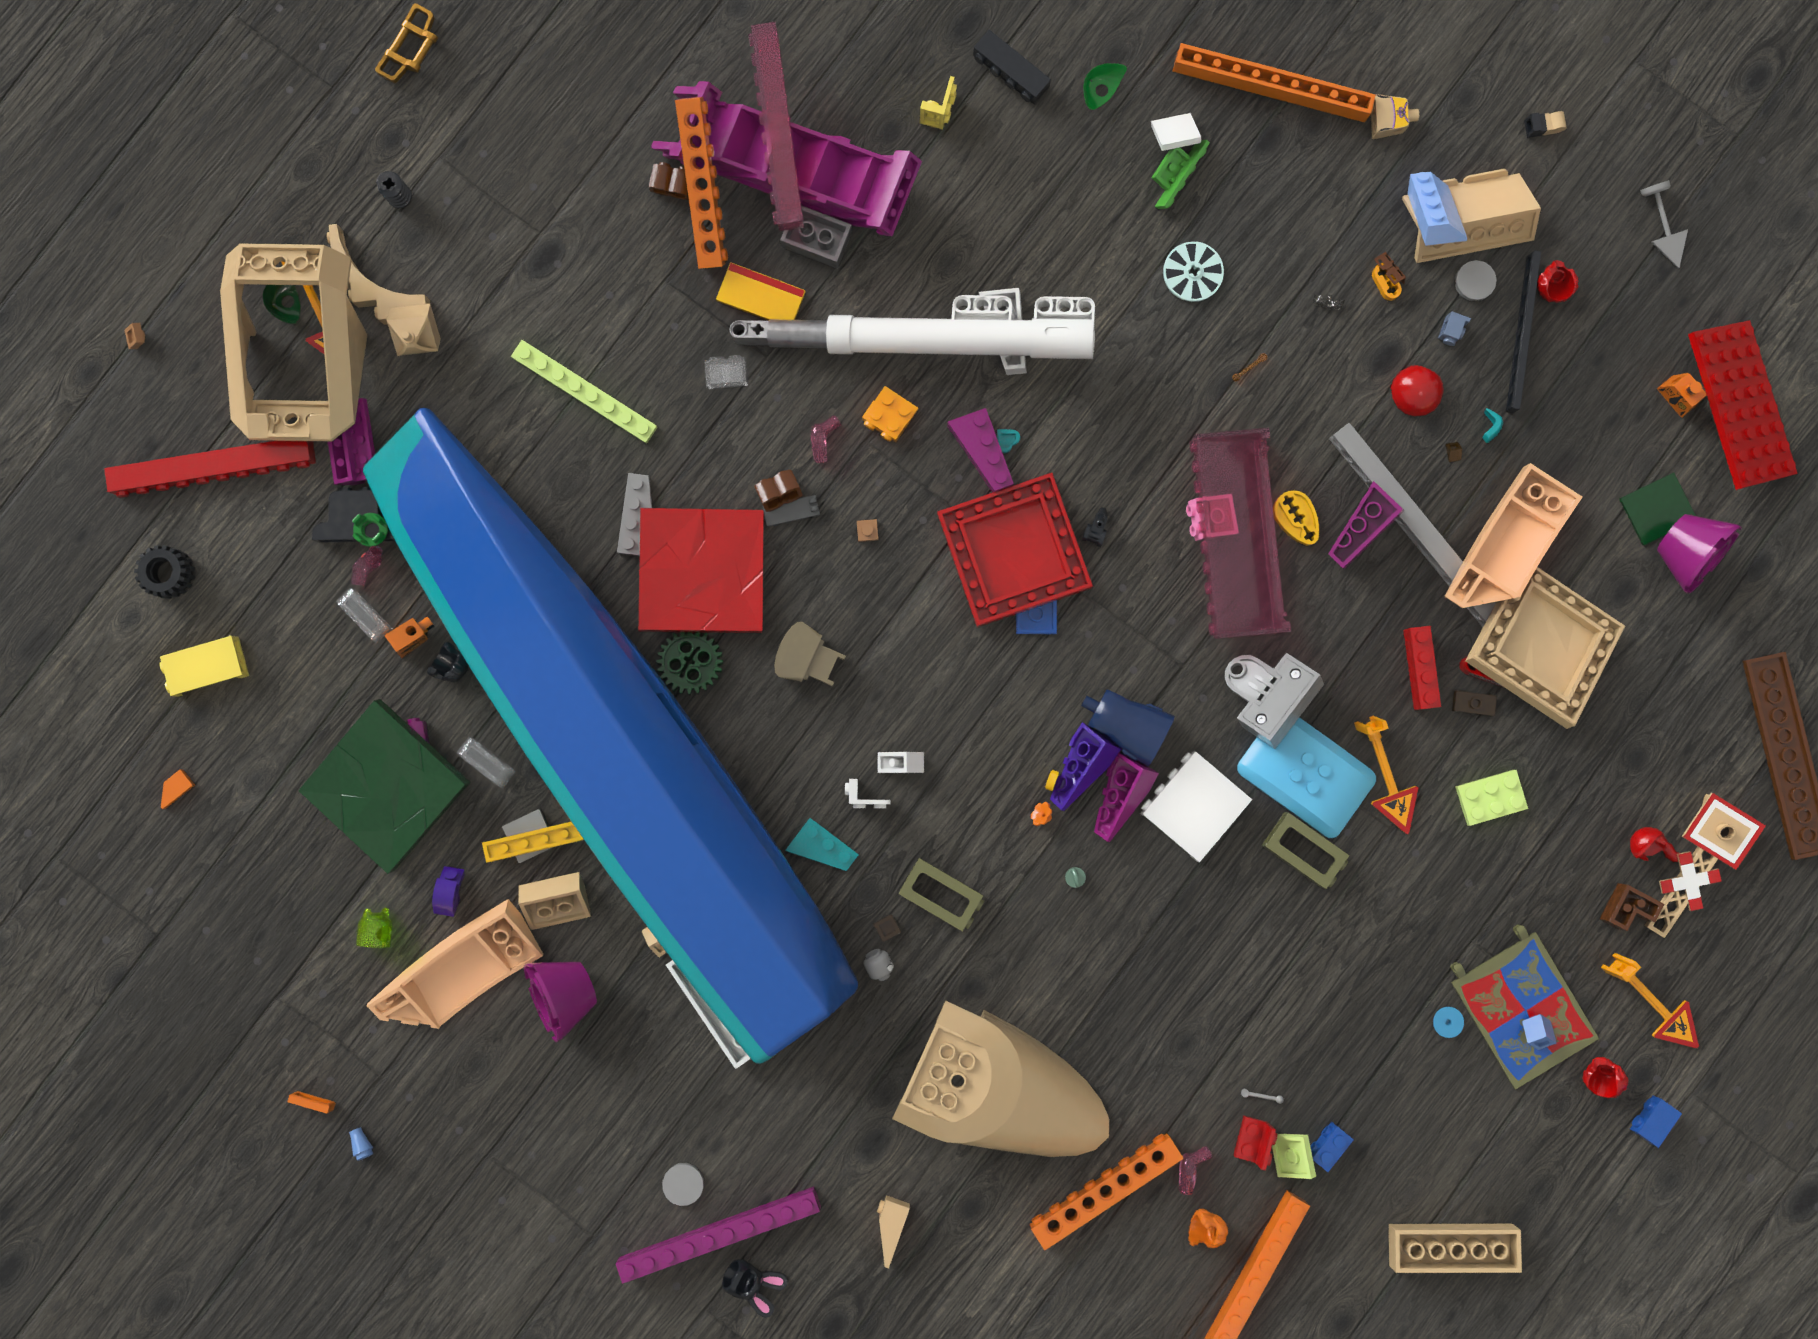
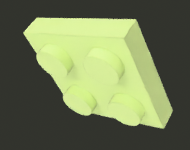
M1277 1134V1141L1275 1145H1272L1278 1177L1304 1179L1316 1177L1308 1135Z

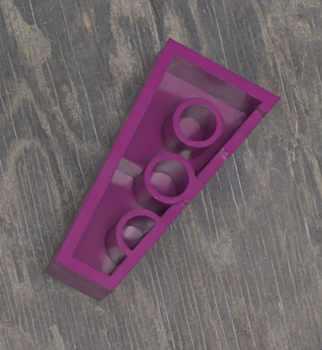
M986 408L948 421V429L955 436L957 442L963 448L972 464H974L992 493L1014 485Z

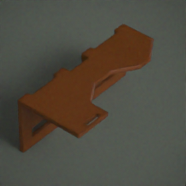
M1387 252L1374 259L1382 270H1387L1386 276L1394 285L1400 281L1405 284L1406 276L1394 264V261L1388 256Z

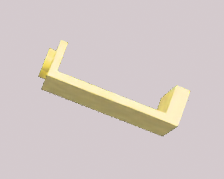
M228 636L160 656V669L165 674L167 681L165 682V687L170 696H183L182 693L235 677L244 678L249 676L239 637Z

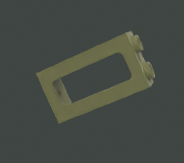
M1289 812L1283 813L1261 845L1323 889L1332 887L1337 879L1335 877L1339 870L1342 871L1348 864L1347 859L1349 855ZM1289 827L1296 830L1334 858V863L1326 874L1320 873L1280 844L1281 837Z
M918 858L898 893L962 932L964 928L969 929L974 920L971 917L975 910L979 911L984 903V900H982L983 894L921 858ZM925 873L968 898L969 904L963 915L958 917L915 892L912 886L919 874Z

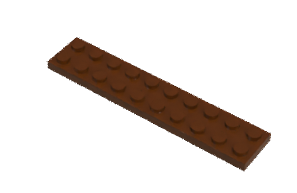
M1786 652L1744 660L1742 662L1791 860L1818 855V781Z

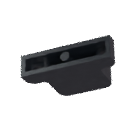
M343 487L340 488V491L332 492L329 495L328 522H320L313 528L312 540L319 543L358 542L353 537L354 523L352 520L358 514L375 513L383 517L370 487H361L360 491H352V488ZM370 523L365 528V534L370 538L375 537L379 532V527L375 523ZM388 528V534L384 541H395Z

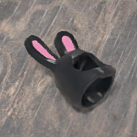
M738 1259L734 1260L725 1271L722 1286L726 1293L736 1298L747 1300L758 1315L767 1318L773 1314L774 1306L768 1299L758 1293L761 1286L783 1290L787 1286L788 1279L781 1272H761L751 1263Z

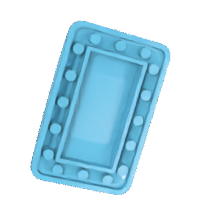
M1298 718L1276 749L1256 737L1237 765V771L1244 779L1327 838H1335L1340 834L1376 782V775L1370 768L1301 718Z

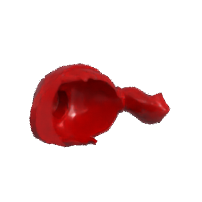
M1644 827L1632 835L1630 849L1635 858L1649 861L1646 856H1653L1663 851L1669 861L1678 862L1677 854L1679 852L1667 841L1660 830Z

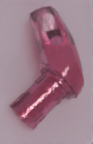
M835 415L821 424H814L811 428L812 452L816 463L828 461L827 434L841 426Z
M379 546L370 547L369 551L365 552L354 563L351 584L365 586L368 574L380 566L382 549Z
M1207 1146L1192 1154L1185 1153L1183 1155L1184 1159L1180 1161L1179 1191L1183 1195L1193 1194L1197 1178V1165L1212 1158V1154Z

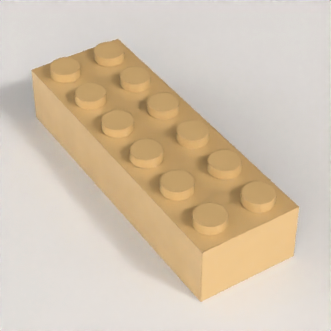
M1389 1224V1266L1396 1273H1522L1521 1230L1513 1224Z

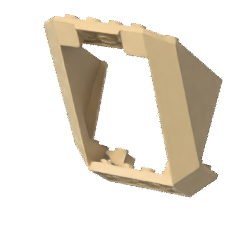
M239 244L226 255L220 294L231 421L249 440L333 441L355 424L367 333L347 296L352 262L351 257L325 245ZM279 262H285L282 267H276ZM244 284L319 285L328 401L253 400L254 391L247 379L246 359L250 336H256V329L242 300ZM292 417L297 418V421L295 423H287L288 420H290Z

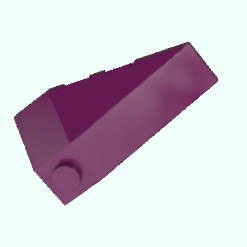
M1119 752L1107 770L1106 776H1109L1107 787L1103 788L1102 795H1105L1104 801L1098 811L1094 832L1107 842H1110L1150 792L1159 773L1149 766L1147 767L1139 761L1135 762Z

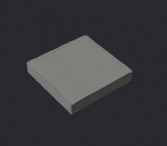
M537 809L502 826L506 837L549 827L541 809ZM551 848L518 855L516 858L518 863H522Z

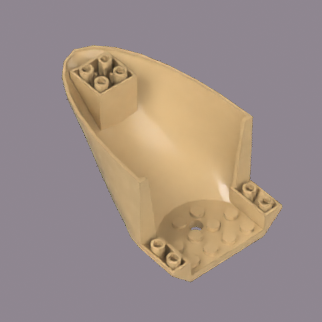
M945 1001L934 1029L892 1118L929 1137L944 1142L1047 1157L1078 1156L1096 1150L1109 1138V1117L1102 1100L1090 1084L1069 1063L1040 1041L997 1016L983 1010L980 1017L948 1001ZM961 1075L964 1078L963 1085L959 1087L954 1086L951 1081L953 1076Z

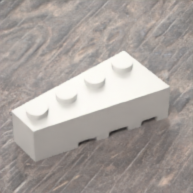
M1019 288L979 292V295L1007 296L1012 301L1013 320H1023ZM1002 306L999 308L1000 311H1005L1008 309L1007 306ZM1000 355L1006 375L1027 373L1025 356Z

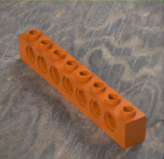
M703 97L677 99L675 104L698 269L722 267L726 264L725 261L728 260L727 249L723 248L725 231L720 225L722 209L718 207L717 203L720 193L718 186H715L714 178H717L716 166L712 165L711 158L714 157L713 145L709 143L711 126L706 121L708 104L707 101H704ZM691 114H695L698 117L699 123L697 126L691 124ZM695 135L699 136L702 140L700 147L693 144V137ZM697 157H701L704 160L705 165L703 168L696 165L695 160ZM699 178H704L707 181L706 189L699 186ZM702 199L710 202V209L707 210L702 207ZM705 220H710L712 222V230H708L705 228ZM707 241L715 243L716 249L714 251L708 249Z
M1167 1133L1156 1136L1152 1140L1153 1143L1147 1147L1146 1145L1141 1146L1135 1151V1155L1130 1158H1123L1118 1162L1119 1165L1114 1169L1108 1168L1102 1172V1177L1095 1181L1094 1179L1084 1184L1082 1190L1070 1193L1066 1197L1067 1200L1061 1204L1059 1202L1053 1204L1046 1214L1035 1216L1031 1220L1030 1228L1044 1251L1184 1159ZM1155 1151L1162 1152V1156L1158 1160L1152 1159ZM1139 1162L1145 1164L1142 1171L1135 1170V1165ZM1126 1174L1128 1178L1125 1182L1120 1183L1117 1181L1119 1175ZM1102 1186H1110V1191L1107 1194L1100 1193ZM1092 1197V1204L1084 1205V1198ZM1070 1208L1076 1210L1075 1215L1072 1217L1065 1215V1212ZM1051 1220L1059 1222L1056 1228H1049L1048 1223Z

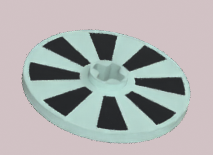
M1186 242L1174 248L1166 258L1163 268L1164 281L1168 289L1179 299L1189 302H1198L1211 297L1220 287L1224 275L1223 263L1218 253L1210 246L1201 242ZM1191 267L1194 270H1198L1196 276L1193 273L1189 274Z

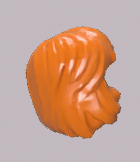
M1198 1209L1191 1218L1188 1231L1189 1244L1195 1246L1199 1243H1205L1208 1248H1217L1223 1245L1228 1235L1226 1222L1218 1215L1205 1209Z

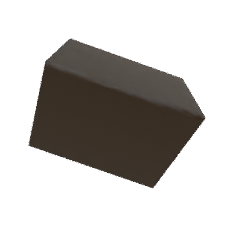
M1458 442L1446 444L1449 462L1460 461L1462 458V447Z

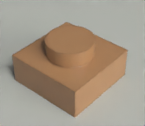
M131 323L124 330L128 348L138 349L145 341V333L141 329L140 323Z
M877 519L857 521L858 542L878 540Z

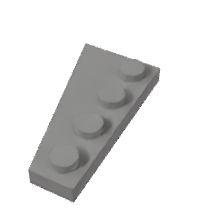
M628 473L617 547L618 554L640 556V508H652L650 477L648 475Z

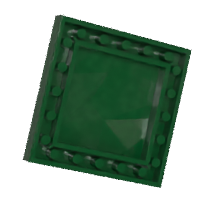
M378 699L371 703L298 791L389 874L396 870L470 784V781L386 703Z

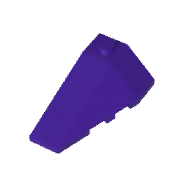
M1083 722L1070 741L1069 746H1071L1068 758H1064L1063 764L1065 766L1062 775L1058 776L1050 800L1062 811H1065L1112 764L1121 750L1110 739L1091 729Z

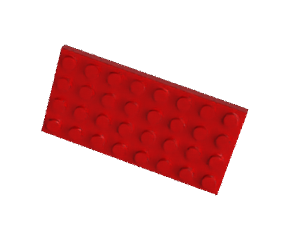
M1750 320L1688 334L1735 489L1738 490L1798 474Z

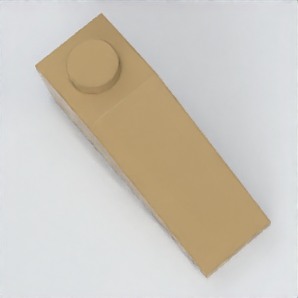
M887 1195L884 1201H880L877 1212L880 1213L879 1223L884 1265L886 1268H889L910 1209V1203Z

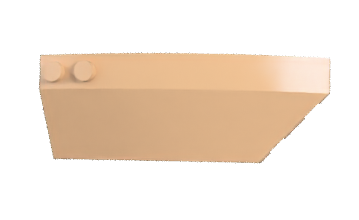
M1530 463L1524 466L1478 535L1445 597L1461 608L1521 597L1537 566L1582 499V496Z
M508 899L469 922L420 957L368 1002L367 1007L379 1020H400L403 1024L416 1026L419 1023L431 1025V1028L439 1029L453 1015L488 989L522 969L525 964L532 963L542 957L543 952L523 916Z

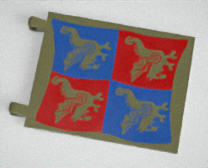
M1519 924L1513 927L1514 933L1520 939L1519 942L1471 971L1465 973L1463 966L1457 962L1450 965V968L1457 976V979L1451 982L1515 1090L1599 1039L1537 933L1534 932L1528 935L1525 927ZM1541 1014L1551 1021L1557 1043L1537 1050L1527 1043L1522 1022Z

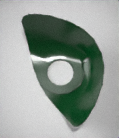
M266 285L263 290V302L267 311L283 322L296 323L300 317V300L295 286ZM290 295L294 298L292 307L286 308L282 305L284 296Z

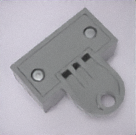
M1288 653L1283 656L1274 669L1256 657L1241 655L1234 658L1225 670V680L1228 687L1236 695L1248 702L1237 717L1239 723L1244 729L1276 749L1324 685L1320 674ZM1235 666H1242L1243 670L1240 674L1235 675L1232 673V669Z

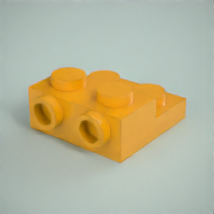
M884 386L875 401L873 400L863 415L862 420L864 425L870 430L876 429L881 432L880 436L885 440L897 442L918 411V407Z

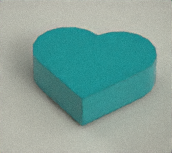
M997 429V440L1002 453L1010 452L1012 446L1019 443L1020 434L1018 431Z

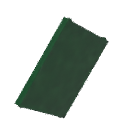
M1674 473L1619 498L1642 545L1666 535L1683 515L1696 516Z

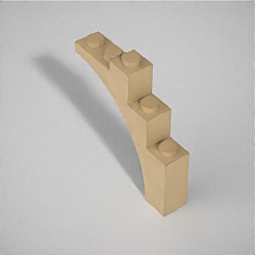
M337 224L329 225L327 240L331 248L351 257L346 247L343 230ZM352 260L348 283L349 299L358 308L376 306L374 307L375 317L384 325L387 324L386 320L390 308L430 304V300L426 295H407L392 292L376 285L359 271Z

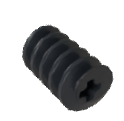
M385 171L378 176L376 180L378 190L390 205L395 208H404L410 203L412 198L411 190L398 174L392 171Z

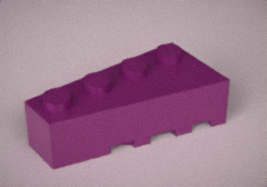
M1373 481L1328 554L1345 569L1404 512V509Z

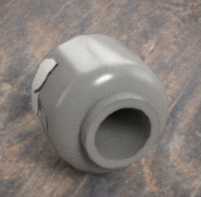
M874 949L866 954L864 966L869 977L874 980L879 979V981L888 979L894 968L889 954L880 949Z

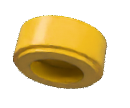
M1054 770L1050 772L1045 786L1047 790L1053 791L1059 772Z

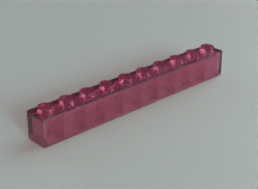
M775 22L751 25L752 33L748 34L750 47L754 46V53H751L753 66L757 68V73H754V81L760 90L759 93H756L758 106L762 105V112L759 113L760 124L765 127V132H762L763 145H767L768 152H764L766 165H770V172H767L769 185L773 187V192H770L771 204H775L776 212H772L774 225L778 224L780 231L804 228L777 26Z

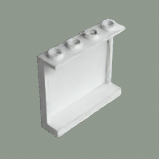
M1195 751L1191 754L1187 752L1181 759L1182 765L1178 769L1174 768L1168 774L1169 780L1165 785L1161 783L1154 791L1155 797L1152 800L1148 799L1142 805L1141 809L1143 811L1140 814L1145 816L1184 849L1190 857L1200 862L1252 799Z

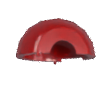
M1418 365L1409 366L1400 371L1393 379L1391 385L1392 398L1397 408L1405 414L1412 416H1423L1434 411L1441 403L1444 391L1440 376L1434 371Z

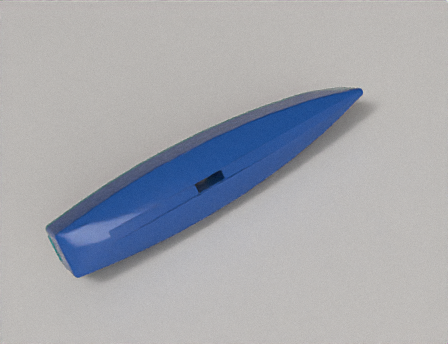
M428 408L417 410L363 468L365 478L400 551L480 685L527 758L608 875L670 958L750 1059L757 1064L768 1061L785 1047L827 1019L858 989V981L817 905L736 783L664 682L612 615L539 528L433 411Z

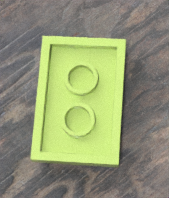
M1510 770L1455 786L1467 826L1528 809L1517 770Z

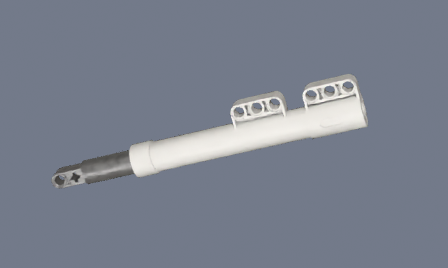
M961 295L953 301L952 319L854 317L853 315H829L828 320H738L730 325L729 330L733 339L739 345L827 348L829 354H853L854 352L1011 355L1030 356L1031 358L1093 359L1095 346V304L1088 297L1044 296L1035 302L1034 318L1032 320H1013L1012 301L1007 296ZM960 306H967L965 310L958 309ZM981 306H987V307H988V308H987L986 310H984V311L979 310V308H980ZM1002 306L1008 307V309L1005 311L999 310V308ZM1042 307L1049 308L1046 312L1040 311ZM1063 307L1070 309L1067 312L1060 311ZM1086 307L1091 309L1089 312L1081 311V309ZM740 330H744L743 334L737 335Z

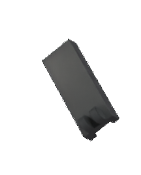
M816 495L784 503L781 507L766 512L763 507L767 527L820 516Z

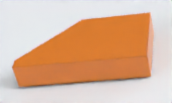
M183 769L178 770L164 782L161 800L162 809L169 807L195 786Z

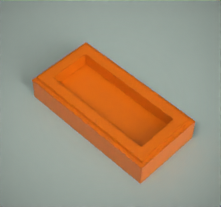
M300 1091L289 1095L287 1101L288 1103L326 1114L333 1111L336 1104L334 1101Z

